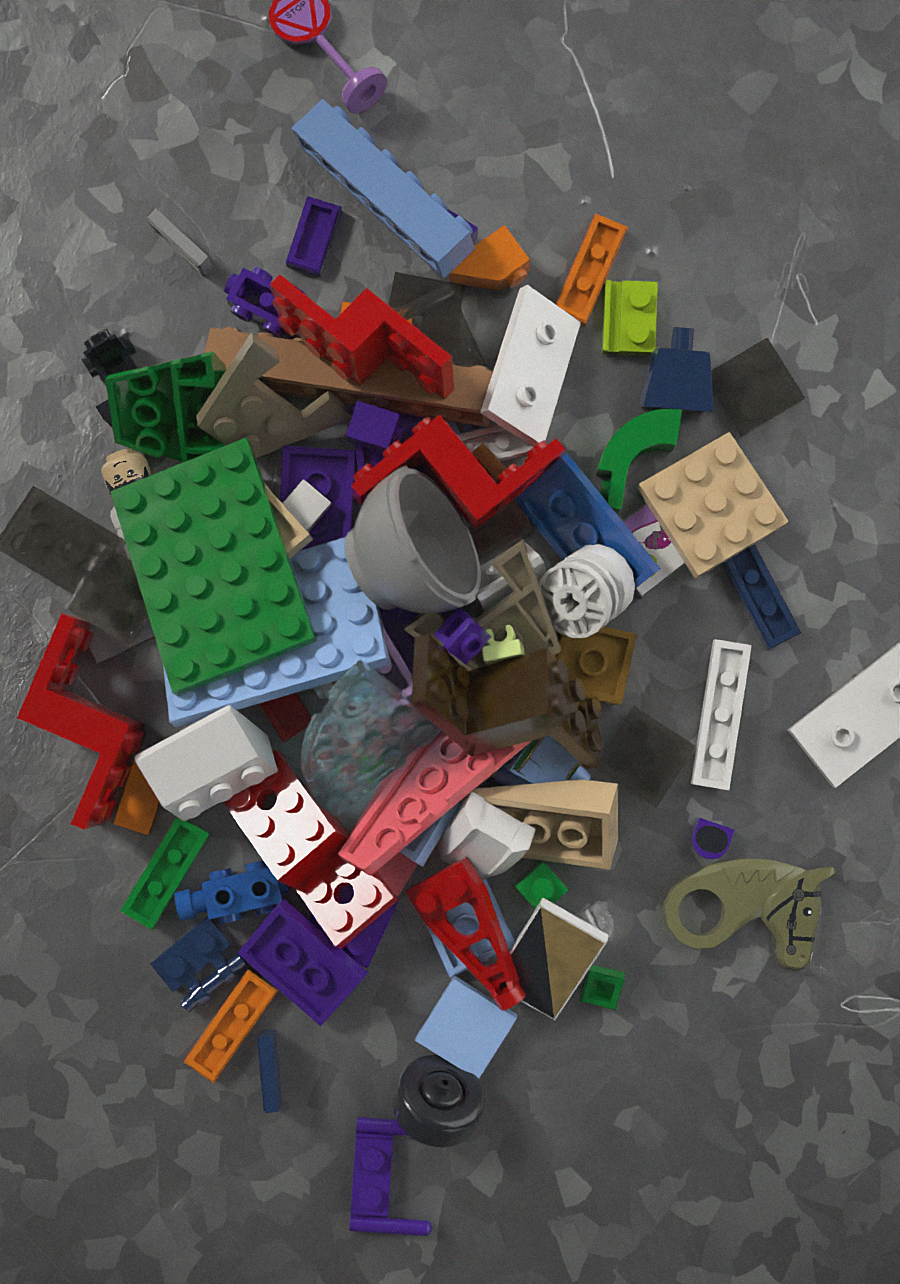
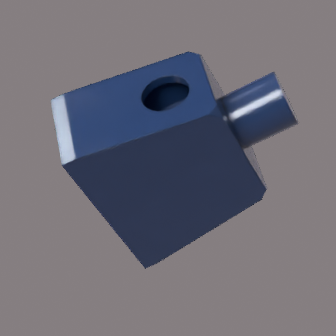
M673 327L671 349L654 348L639 406L713 412L710 352L693 350L694 328Z

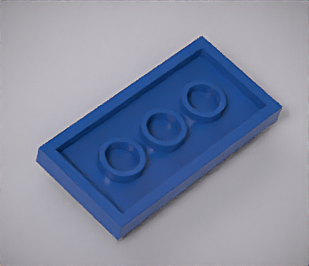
M569 454L561 457L514 500L562 561L586 545L600 544L612 548L625 558L631 568L635 589L660 570V567Z

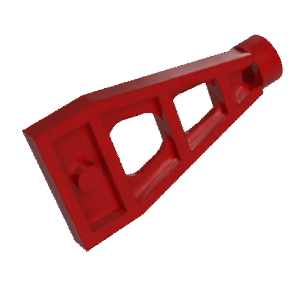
M467 856L413 884L405 891L426 926L490 991L501 1011L515 1006L525 998L526 993L518 982L519 977L487 887ZM463 903L470 904L477 916L479 929L469 935L460 933L448 921L447 911ZM483 939L489 940L497 956V962L490 966H485L473 953L471 945ZM506 982L507 985L503 987L501 983Z

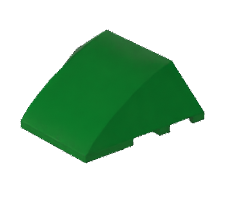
M212 351L107 376L105 381L115 443L156 458L163 455L182 463L226 446L198 427L196 417L224 375L226 365Z

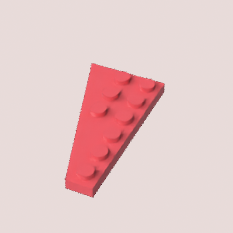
M432 722L338 852V855L347 863L371 876L531 741L470 756Z

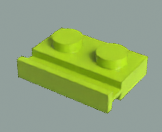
M605 281L602 354L618 353L619 355L652 356V352L656 347L658 282Z

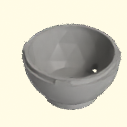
M407 466L397 469L379 482L366 497L359 511L355 528L349 531L345 538L347 562L360 589L375 605L386 610L398 607L415 613L435 614L451 611L473 602L476 599L475 595L480 585L478 555L472 536L451 499L434 480L420 471L408 469Z

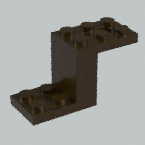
M429 634L415 637L411 703L470 756L552 735L585 769L600 766V751L603 748V741L599 732V718L602 717L601 704L597 697H593L588 692L581 680L573 676L566 668L564 662L558 660L548 648L467 671L463 665H460L447 652L445 647L441 646Z

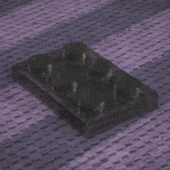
M32 486L0 535V551L85 603L89 601L126 544L123 538L35 486Z

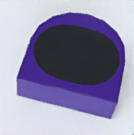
M698 817L691 839L693 849L705 859L713 860L720 858L729 848L734 829Z

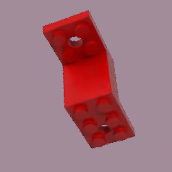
M439 414L433 420L430 417H426L412 429L414 435L403 444L400 440L391 444L382 453L385 458L374 467L370 463L362 467L353 476L355 482L351 484L354 498L362 506L368 494L379 482L401 467L407 466L408 469H413L420 463L475 531L533 484L563 456L566 449L557 438L549 444L542 440L527 453L528 457L524 460L525 463L518 467L515 463L497 477L499 480L495 483Z
M61 613L17 719L100 753L71 821V825L86 830L101 825L104 820L108 822L117 804L113 797L118 786L123 787L131 771V767L127 766L132 752L138 753L144 742L146 733L141 731L145 723L65 690L67 684L71 685L76 679L79 671V665L76 664L81 651H86L90 646L94 632L89 630L92 624L91 621Z

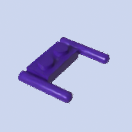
M357 1117L349 1231L429 1236L432 1231V1225L427 1220L388 1218L393 1135H409L400 1127L395 1119Z

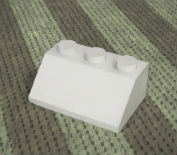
M230 705L219 709L135 756L136 764L163 808L183 821L197 817L206 809L229 800L236 793L251 785H256L262 782L264 778L278 772L268 735Z

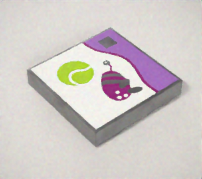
M646 503L623 520V523L660 567V570L634 590L640 599L685 565V562Z

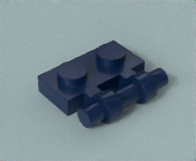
M207 916L152 961L150 965L172 992L184 983L190 989V993L180 1002L188 1012H191L199 1004L204 1006L212 999L211 994L224 983L230 984L238 977L237 973L247 965V962L238 953L227 961L221 952L230 946L232 942L217 923ZM211 962L216 968V972L202 982L196 973Z

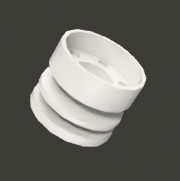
M600 544L586 545L546 571L539 582L555 630L571 638H587L601 630L610 620L616 618L628 607L633 600L635 590L633 572L625 558L614 549Z

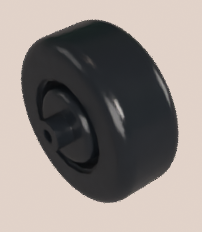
M426 1055L411 1061L402 1070L392 1098L394 1116L400 1127L414 1140L432 1147H451L468 1139L475 1131L485 1106V1093L479 1078L470 1072L461 1070L439 1055Z

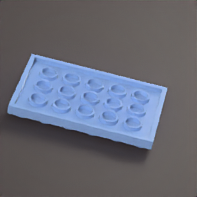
M346 537L301 550L290 559L318 640L317 642L179 696L172 693L163 665L169 722L175 728L197 722L227 705L238 710L390 665L379 606L375 605L364 594L352 575L345 553Z

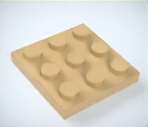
M730 432L646 479L637 487V490L695 579L786 526L789 522Z

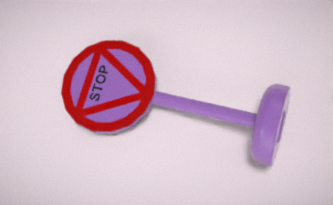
M328 0L272 1L268 13L269 24L274 34L282 41L295 45L306 44L315 40L349 79L342 91V102L349 112L355 114L364 112L380 99L387 86V78L383 72L375 67H367L355 73L322 35L328 29L331 21V7Z

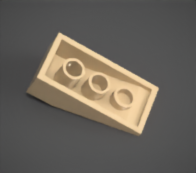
M578 779L476 788L472 790V792L484 798L486 802L518 821L525 822L535 828L529 850L522 858L610 870L618 842V784Z

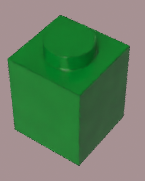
M539 860L514 883L515 887L535 909L542 898L554 904L568 891L567 887L543 860Z

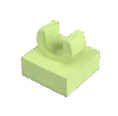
M506 625L507 637L501 642L494 640V634L491 629H486V632L492 636L487 641L489 645L482 647L484 662L487 665L525 654L524 647L520 640L516 639L515 631L511 625Z

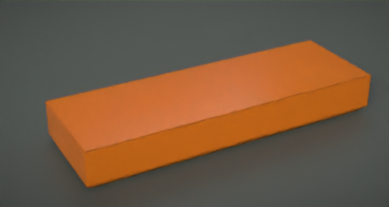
M595 213L556 302L558 307L581 322L580 325L586 327L628 229V226Z
M249 968L190 1051L184 1063L214 1083L276 995L278 989Z

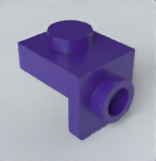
M461 607L457 608L434 634L444 644L447 651L466 665L492 637Z

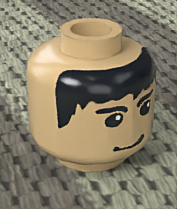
M123 449L106 457L107 462L101 469L111 498V491L152 475L145 455L134 453L133 449Z

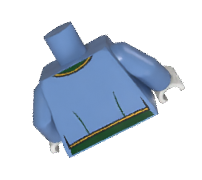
M550 735L532 740L489 777H493L494 782L500 786L578 779L590 780L591 774L582 768L581 764Z

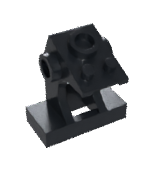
M103 329L83 342L86 348L83 351L85 357L82 358V362L93 378L100 375L105 385V379L109 376L107 371L123 362H126L130 370L138 369L132 358V355L137 353L126 334L119 337L116 330L109 333L108 329ZM106 400L97 405L96 408L103 420L112 426L109 401Z

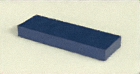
M755 544L722 563L766 650H770L801 634Z

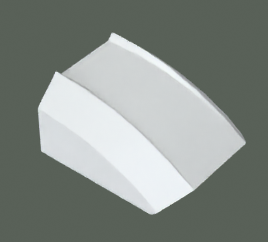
M471 791L458 807L437 843L439 857L451 865L467 856L481 879L495 876L507 871L529 850L535 828L525 822L518 821Z

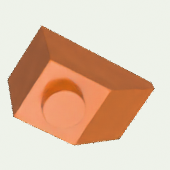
M503 225L474 246L475 250L446 276L451 284L501 291L508 285L510 288L518 286L528 277L527 272L530 270V259L507 227Z

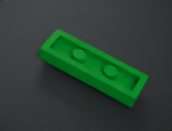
M176 817L120 911L148 929H154L211 833L189 819L183 821Z

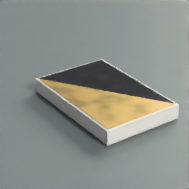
M542 898L509 951L519 977L518 982L526 993L525 998L521 1001L551 1019L556 1020L606 945L609 935ZM506 982L501 983L503 987L507 985Z

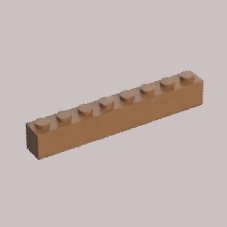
M211 327L204 353L214 351L226 365L227 370L250 333H244L233 327H224L223 329ZM266 332L258 333V335L255 334L278 353L280 362L258 379L277 394L316 400L325 392L330 391L344 403L351 406H356L357 401H361L395 413L430 417L433 419L440 414L445 421L490 427L491 419L480 413L493 371L487 367L476 365L470 368L457 366L452 363L454 391L444 400L435 392L433 394L426 392L417 382V377L408 370L405 372L399 370L389 357L359 386L351 378L348 380L341 378L332 368V363L324 356L318 358L313 355L305 346L302 338L289 340L277 338L275 335Z

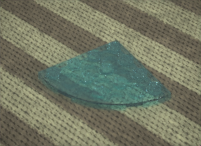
M362 660L357 661L330 689L328 695L331 699L320 714L313 715L302 745L301 768L308 790L313 799L335 817L348 811L350 806L367 792L375 789L378 783L395 769L403 766L409 754L422 746L428 745L442 732L439 727L411 703L412 698Z

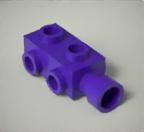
M254 267L252 272L242 268L239 275L233 273L229 277L224 289V293L228 294L226 300L229 307L232 308L230 312L246 322H250L251 318L263 324L262 329L275 335L277 338H282L285 335L293 340L295 335L291 336L278 323L279 315L272 304L274 298L269 284L272 282L273 276L259 267ZM252 295L260 297L259 302L255 305L248 302L249 297Z

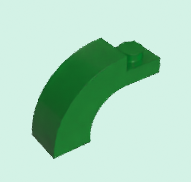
M659 409L641 414L624 424L606 445L598 462L595 475L609 478V481L602 480L600 494L617 515L622 508L626 477L630 464L640 455L650 451H673L677 445L682 414L681 409Z

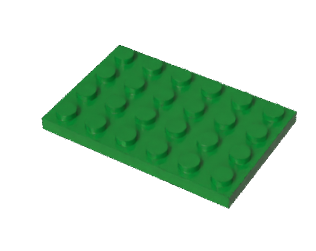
M247 438L110 492L168 682L174 695L179 696L318 641L251 443Z

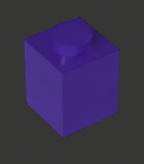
M357 401L346 437L349 443L383 453L394 442L398 440L402 442L405 427L400 425V414Z

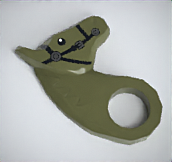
M756 858L733 859L711 863L683 877L670 887L663 902L664 923L677 941L694 949L715 948L746 923L760 917L774 936L778 963L787 969L802 970L810 964L813 955L815 936L821 913V883L835 875L836 872L834 866L804 870L800 867L775 860ZM698 889L713 892L719 899L722 908L721 918L717 926L711 931L702 934L691 933L686 930L681 924L678 915L679 905L683 898L691 891Z

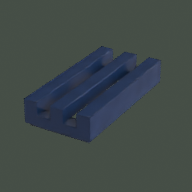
M276 1029L263 1030L257 1038L263 1111L265 1113L279 1112L282 1105Z

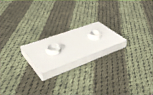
M529 285L519 289L480 413L534 447L542 440H546L581 322Z
M900 642L788 729V732L833 788L839 786L900 738Z

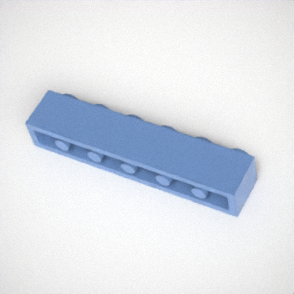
M322 99L292 127L299 146L444 279L475 250L471 237L473 230L461 216L454 218L447 212L446 204L438 195L433 193L430 196L422 189L421 181L411 171L405 174L398 167L397 160L388 150L380 151L374 146V140L362 127L358 130L350 124L351 120L339 106L333 109Z

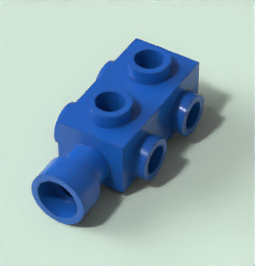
M264 860L245 864L246 872L232 875L231 868L210 872V880L201 883L203 890L192 892L191 889L175 892V904L180 921L196 918V914L207 912L209 919L219 917L220 924L242 919L240 912L255 909L256 915L272 912L284 898L283 894L289 892V886L278 881ZM261 881L265 883L267 891L264 895H257L253 891V886L256 882ZM220 890H226L229 893L230 900L228 903L222 904L217 900V893Z

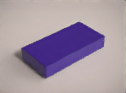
M307 196L285 262L287 267L321 277L341 216V206Z

